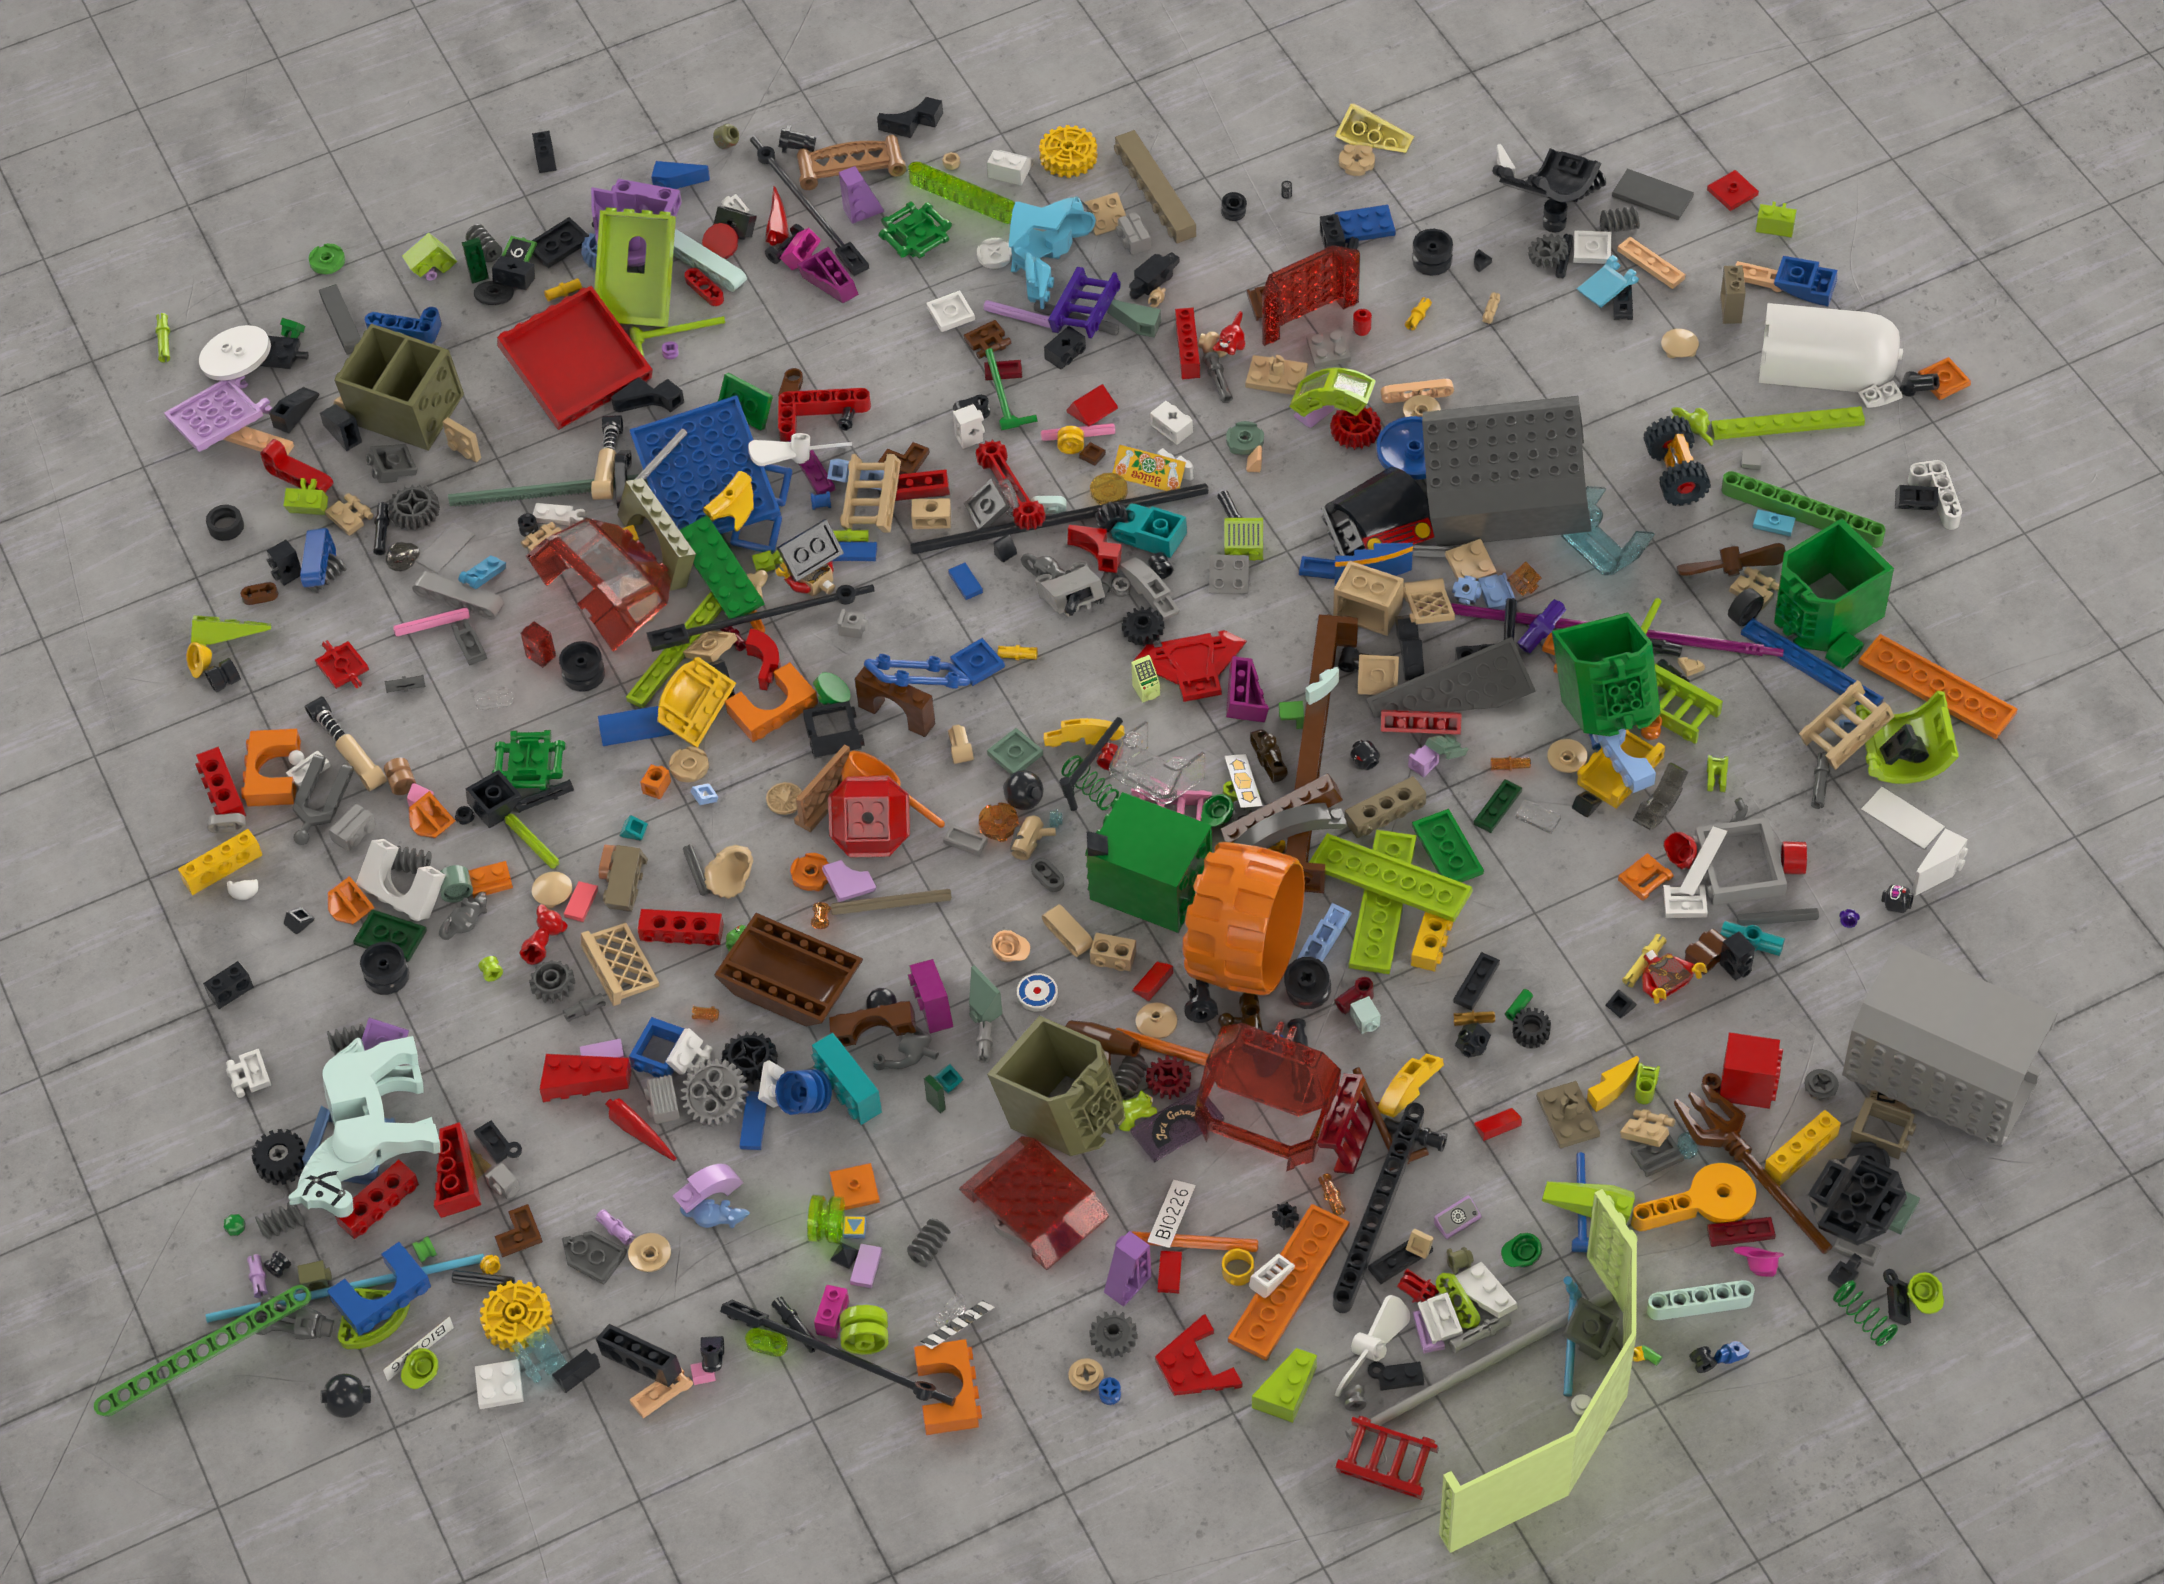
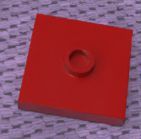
M1736 170L1707 185V191L1729 211L1748 202L1759 194V191Z

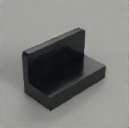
M585 1349L552 1374L553 1380L567 1393L601 1367L598 1356L595 1353L591 1354Z

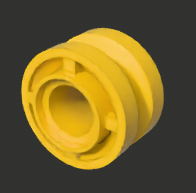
M1065 426L1058 431L1057 447L1061 452L1076 454L1082 451L1084 448V432L1082 429L1076 426Z

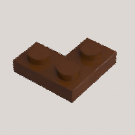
M912 442L904 455L887 449L878 463H884L887 454H894L901 461L899 475L916 473L929 455L930 450L928 447Z
M529 1204L508 1211L514 1229L494 1236L502 1258L543 1243Z

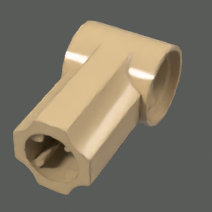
M960 725L952 726L948 730V735L952 746L951 753L954 764L974 760L971 743H968L965 727Z

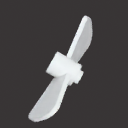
M796 433L791 436V442L753 440L749 443L748 451L751 460L758 466H765L787 459H792L795 463L801 464L809 460L810 450L852 446V442L810 446V436L808 434Z
M1393 1295L1387 1296L1368 1335L1361 1332L1355 1335L1351 1350L1354 1354L1360 1355V1357L1340 1382L1335 1396L1339 1397L1343 1393V1389L1347 1387L1366 1358L1376 1362L1384 1358L1387 1352L1386 1344L1409 1323L1410 1311L1400 1298Z

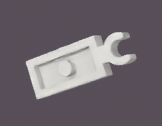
M536 503L533 515L536 517L537 523L549 524L553 522L556 525L570 526L571 522L583 525L584 520L580 516L586 517V512L584 509L574 511L573 506Z

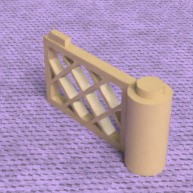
M1443 578L1405 582L1403 584V598L1408 602L1412 614H1409L1411 622H1415L1417 625L1455 620V614L1445 591Z

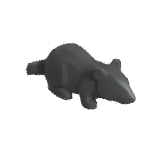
M1026 553L1021 557L1022 565L1036 577L1050 574L1052 579L1071 573L1070 570L1065 572L1061 569L1058 562L1050 556L1035 557L1031 553ZM1028 560L1032 562L1034 569L1029 565Z
M480 892L472 902H469L468 898L465 897L461 902L462 908L456 907L443 922L439 930V936L443 940H449L456 933H466L472 930L476 925L478 916L481 913H487L486 893ZM450 923V925H449V926H450V929H449V931L446 933L447 926H448V924Z

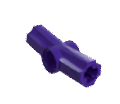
M1553 599L1544 611L1531 622L1530 628L1517 641L1518 646L1530 654L1539 642L1545 639L1555 628L1556 622L1567 610L1565 605Z

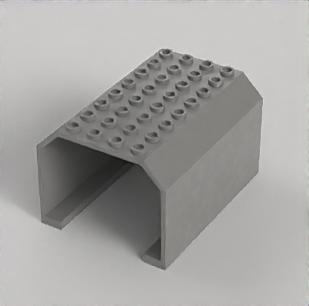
M1896 943L1866 996L1853 1025L1842 1076H1845L1850 1081H1856L1865 1085L1870 1090H1876L1890 1099H1896L1910 1108L1918 1109L1930 1117L1938 1118L1950 1126L1960 1128L1969 1135L1980 1137L1989 1144L2001 1147L2007 1141L2039 1080L2041 1069L2031 1064L2048 1031L2052 1030L2058 1013L1900 943Z

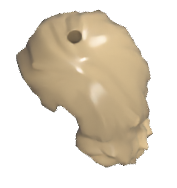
M732 845L717 853L716 858L705 867L704 875L706 880L704 882L706 888L711 890L714 895L718 894L720 898L724 896L729 899L741 893L754 862L749 848Z

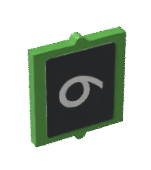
M511 236L502 256L529 262L537 243L526 240L525 237Z

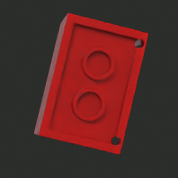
M1729 1032L1720 1095L1733 1104L1770 1109L1771 1101L1776 1100L1781 1073L1783 1048H1779L1780 1040Z

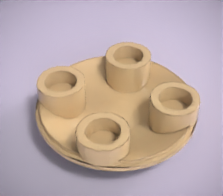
M1673 329L1663 335L1661 345L1669 358L1693 357L1698 349L1699 341L1696 335L1689 330Z
M560 872L544 873L532 885L534 899L538 903L545 905L548 909L561 904L573 893L571 880Z

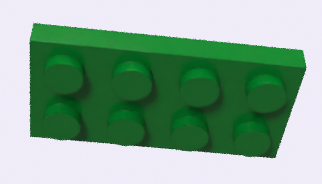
M1449 809L1412 822V828L1439 875L1462 883L1484 874L1483 867Z

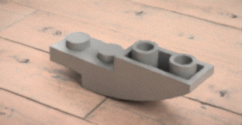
M1136 557L1119 564V568L1139 596L1144 595L1154 611H1158V616H1163V621L1179 614V608L1169 596L1171 591L1147 564Z

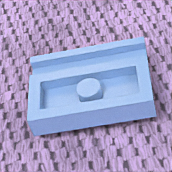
M1506 573L1499 576L1496 574L1478 578L1487 608L1504 610L1506 599L1515 598Z

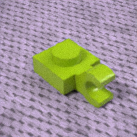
M769 550L752 555L756 572L759 570L772 571L776 569V564L784 563L778 550L774 554H771Z

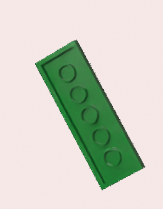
M708 515L679 530L696 553L693 562L694 567L728 619L747 615L765 605L764 600Z

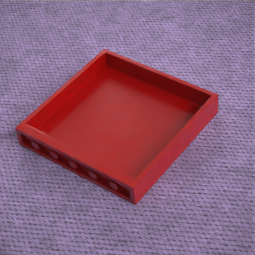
M592 286L581 288L573 296L565 297L560 303L549 306L540 314H534L529 320L518 323L513 329L503 331L497 337L498 348L558 430L612 401L611 397L616 392L622 390L638 377L644 381L652 378L653 369Z

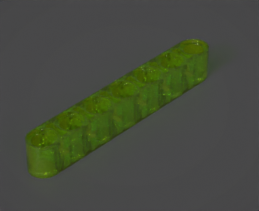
M916 161L909 164V181L912 185L1000 222L1011 224L1012 211L1015 205L1014 201L924 163Z

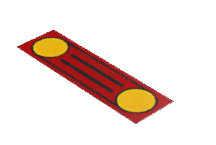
M1425 518L1363 538L1362 541L1367 550L1374 549V543L1417 544L1435 538L1429 518Z

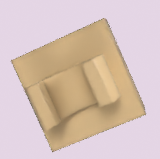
M1414 1229L1411 1232L1406 1250L1425 1259L1429 1255L1434 1237Z

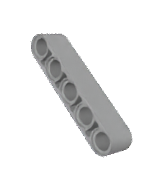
M426 571L420 574L412 586L413 591L421 597L457 609L466 607L469 613L491 620L495 619L504 605L503 599L496 594L478 588L474 589L469 585Z

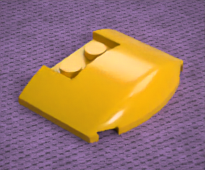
M694 658L693 661L681 666L666 684L659 701L657 722L692 746L698 748L736 682L701 658Z

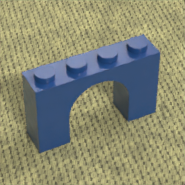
M400 1242L381 1253L385 1265L397 1278L394 1289L385 1297L375 1300L365 1299L358 1295L346 1279H343L327 1290L331 1302L359 1336L371 1331L376 1324L388 1319L395 1311L406 1307L410 1301L417 1296L425 1294L431 1288L426 1273Z

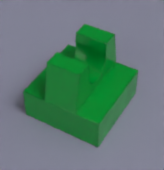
M282 318L280 325H282L281 335L287 337L291 331L290 338H298L300 333H304L306 327Z

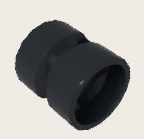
M1552 199L1545 202L1543 210V227L1545 230L1557 233L1565 229L1568 209L1566 202Z
M230 658L219 662V667L211 666L204 670L208 682L216 693L224 689L226 683L232 685L241 680Z

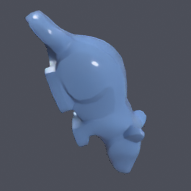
M713 1199L703 1200L688 1213L680 1206V1211L685 1217H692L699 1226L704 1228L719 1224H729L730 1228H734L737 1223L750 1214L746 1209H732V1207H728L730 1205L729 1200H723L721 1205L715 1204Z

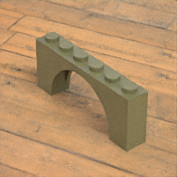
M644 479L626 481L617 514L625 527L641 525L645 517L649 520L656 531L661 547L662 581L669 591L686 588L696 553Z

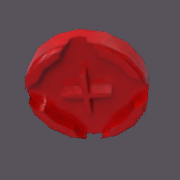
M718 223L706 230L703 235L702 244L718 256L727 259L737 250L738 235L729 225Z

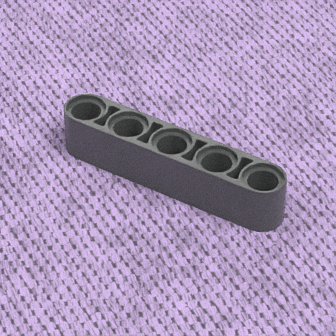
M337 284L320 289L319 293L344 351L348 355L353 352L355 345L359 343L361 337Z

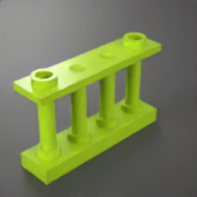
M1655 664L1657 687H1662L1668 691L1659 702L1662 726L1680 735L1683 739L1696 744L1699 735V729L1697 728L1708 715L1717 718L1721 714L1723 701ZM1674 696L1685 700L1674 715L1664 711V708ZM1691 705L1700 708L1702 711L1691 724L1681 720Z

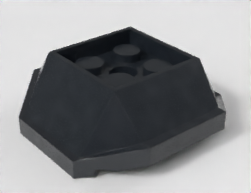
M1861 1155L1840 1160H1829L1808 1194L1818 1228L1857 1246L1886 1233L1907 1199L1898 1171ZM1860 1200L1863 1201V1202L1860 1203V1204H1855L1857 1201H1860Z

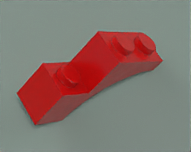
M1069 525L1067 545L1080 547L1090 552L1098 561V571L1117 573L1121 562L1122 544L1108 543L1107 529Z

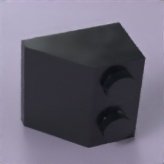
M500 770L465 788L467 804L488 828L504 821L505 817L511 813L522 798L521 794Z

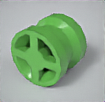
M428 1236L424 1237L423 1241L419 1243H412L421 1263L427 1257L437 1255Z

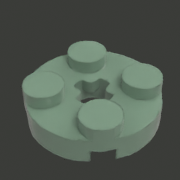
M1241 421L1236 423V426L1230 427L1226 433V442L1230 452L1233 454L1249 455L1257 446L1262 447L1264 444L1263 430H1260L1254 422Z

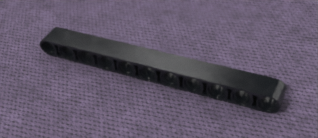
M1410 1103L1404 1110L1333 1292V1307L1339 1313H1347L1353 1306L1422 1128L1424 1108L1419 1103ZM1411 1114H1417V1115H1419V1116H1418V1117H1411L1410 1115H1411ZM1404 1132H1410V1133H1412V1134L1407 1136V1135H1404L1403 1133H1404ZM1397 1150H1403V1151H1405V1152L1402 1153V1154H1399V1153H1397L1396 1151H1397ZM1396 1168L1398 1171L1391 1172L1389 1169ZM1388 1186V1187H1390L1391 1189H1390V1190H1383L1382 1187ZM1379 1204L1384 1207L1381 1209H1377L1374 1206ZM1374 1223L1377 1226L1369 1227L1367 1224ZM1365 1241L1368 1242L1369 1245L1362 1246L1360 1243ZM1360 1260L1362 1261V1263L1357 1265L1354 1264L1353 1261ZM1353 1279L1355 1280V1282L1347 1283L1345 1282V1280ZM1343 1297L1346 1298L1348 1301L1340 1302L1338 1301V1299Z

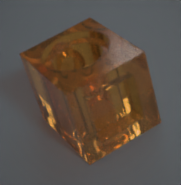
M1524 562L1507 581L1524 596L1527 592L1532 594L1539 587L1537 583L1542 577L1527 562Z

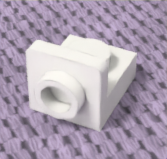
M737 194L732 197L727 196L721 202V206H727L746 213L750 211Z

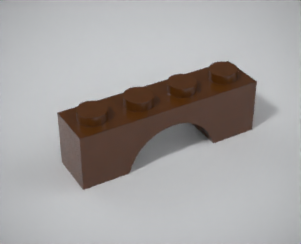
M900 1001L896 1004L880 1005L876 1008L861 1009L856 1012L829 1017L830 1034L833 1032L844 1047L856 1045L860 1035L867 1029L875 1026L887 1027L896 1036L905 1035L907 1032L916 1033L915 1011L910 1001Z

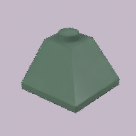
M974 965L971 967L969 1015L975 1023L983 1021V1027H985V1021L991 1023L1003 1014L1001 993Z

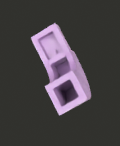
M715 1164L705 1167L687 1178L689 1183L676 1192L673 1197L683 1210L688 1213L704 1199L715 1193L722 1192L728 1196L741 1186L743 1181L730 1166Z

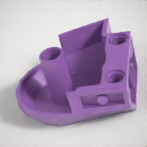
M618 179L616 184L612 186L611 191L591 187L592 216L596 243L598 245L600 210L606 211V207L617 208V212H624V209H634L635 213H642V210L653 211V214L657 215L660 214V211L671 212V216L676 217L682 203L680 190ZM640 236L633 237L629 242L627 267H637L645 264L646 241Z

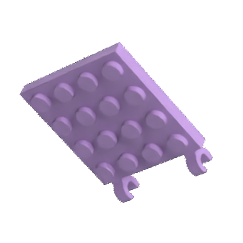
M245 376L232 380L219 381L164 412L166 419L200 452L223 440L230 434L239 431L246 425L255 422L263 416L262 413L269 414L273 408L270 405L265 407L270 403L267 398H263L260 402L254 404L241 390L248 386L245 380L240 382L245 378Z

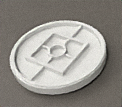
M245 325L228 329L215 336L205 345L199 356V365L203 373L213 380L226 381L242 377L255 370L266 359L271 348L270 339L263 329L256 326Z

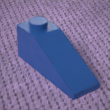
M656 161L651 178L653 185L678 189L709 181L710 174L708 165Z

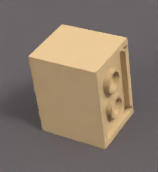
M1349 561L1334 588L1333 616L1358 618L1359 627L1388 636L1395 623V616L1399 615L1403 607L1404 579Z

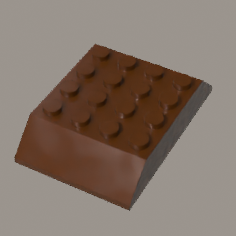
M755 913L714 976L733 995L807 1027L823 1023L861 965L863 958Z

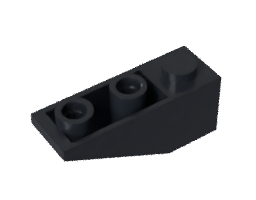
M302 387L279 400L269 412L273 428L290 433L319 397V393Z

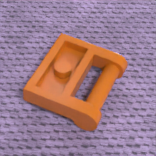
M1647 853L1618 876V881L1640 900L1644 901L1653 890L1665 881L1671 880L1674 875L1670 869L1663 867ZM1656 874L1659 875L1657 878H1655L1652 882H1650V883H1649L1648 885H1646L1644 888H1643V887H1640V886H1642L1644 883H1646L1649 879H1651L1654 875H1656Z

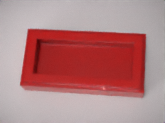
M1160 1252L1158 1293L1179 1294L1182 1252Z

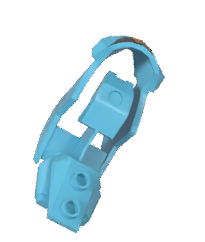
M1077 196L1063 199L1042 208L1022 202H1015L1012 211L1009 248L1012 249L1011 272H1017L1021 268L1025 270L1028 300L1033 303L1036 300H1040L1041 309H1044L1046 302L1050 300L1049 289L1053 288L1054 277H1051V267L1040 258L1059 259L1061 255L1069 251L1073 242L1072 237L1088 235L1095 225L1096 219L1088 205ZM1033 228L1044 229V230H1046V231H1043V232H1042V231H1039V230H1036V229H1033Z

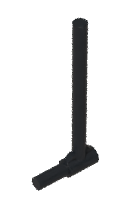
M1120 717L1113 721L1072 776L1060 779L1059 783L1063 795L1067 799L1071 811L1078 809L1074 797L1075 783L1123 723Z

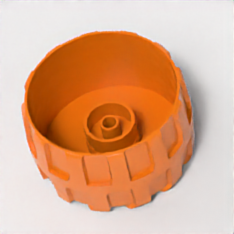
M1220 842L1216 844L1214 853L1209 852L1205 857L1204 871L1202 874L1197 875L1193 885L1196 893L1193 904L1187 907L1185 917L1188 931L1183 937L1184 967L1191 978L1216 985L1220 988L1250 994L1268 995L1281 982L1295 947L1304 903V870L1299 860L1293 856L1258 846Z

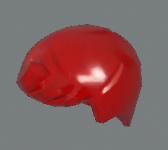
M1683 832L1670 834L1665 839L1663 845L1669 860L1680 869H1691L1697 857V845L1694 839Z

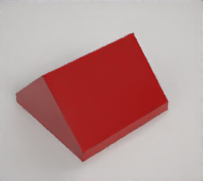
M1101 384L1075 400L1066 411L1089 427L1117 410L1118 406L1105 386Z

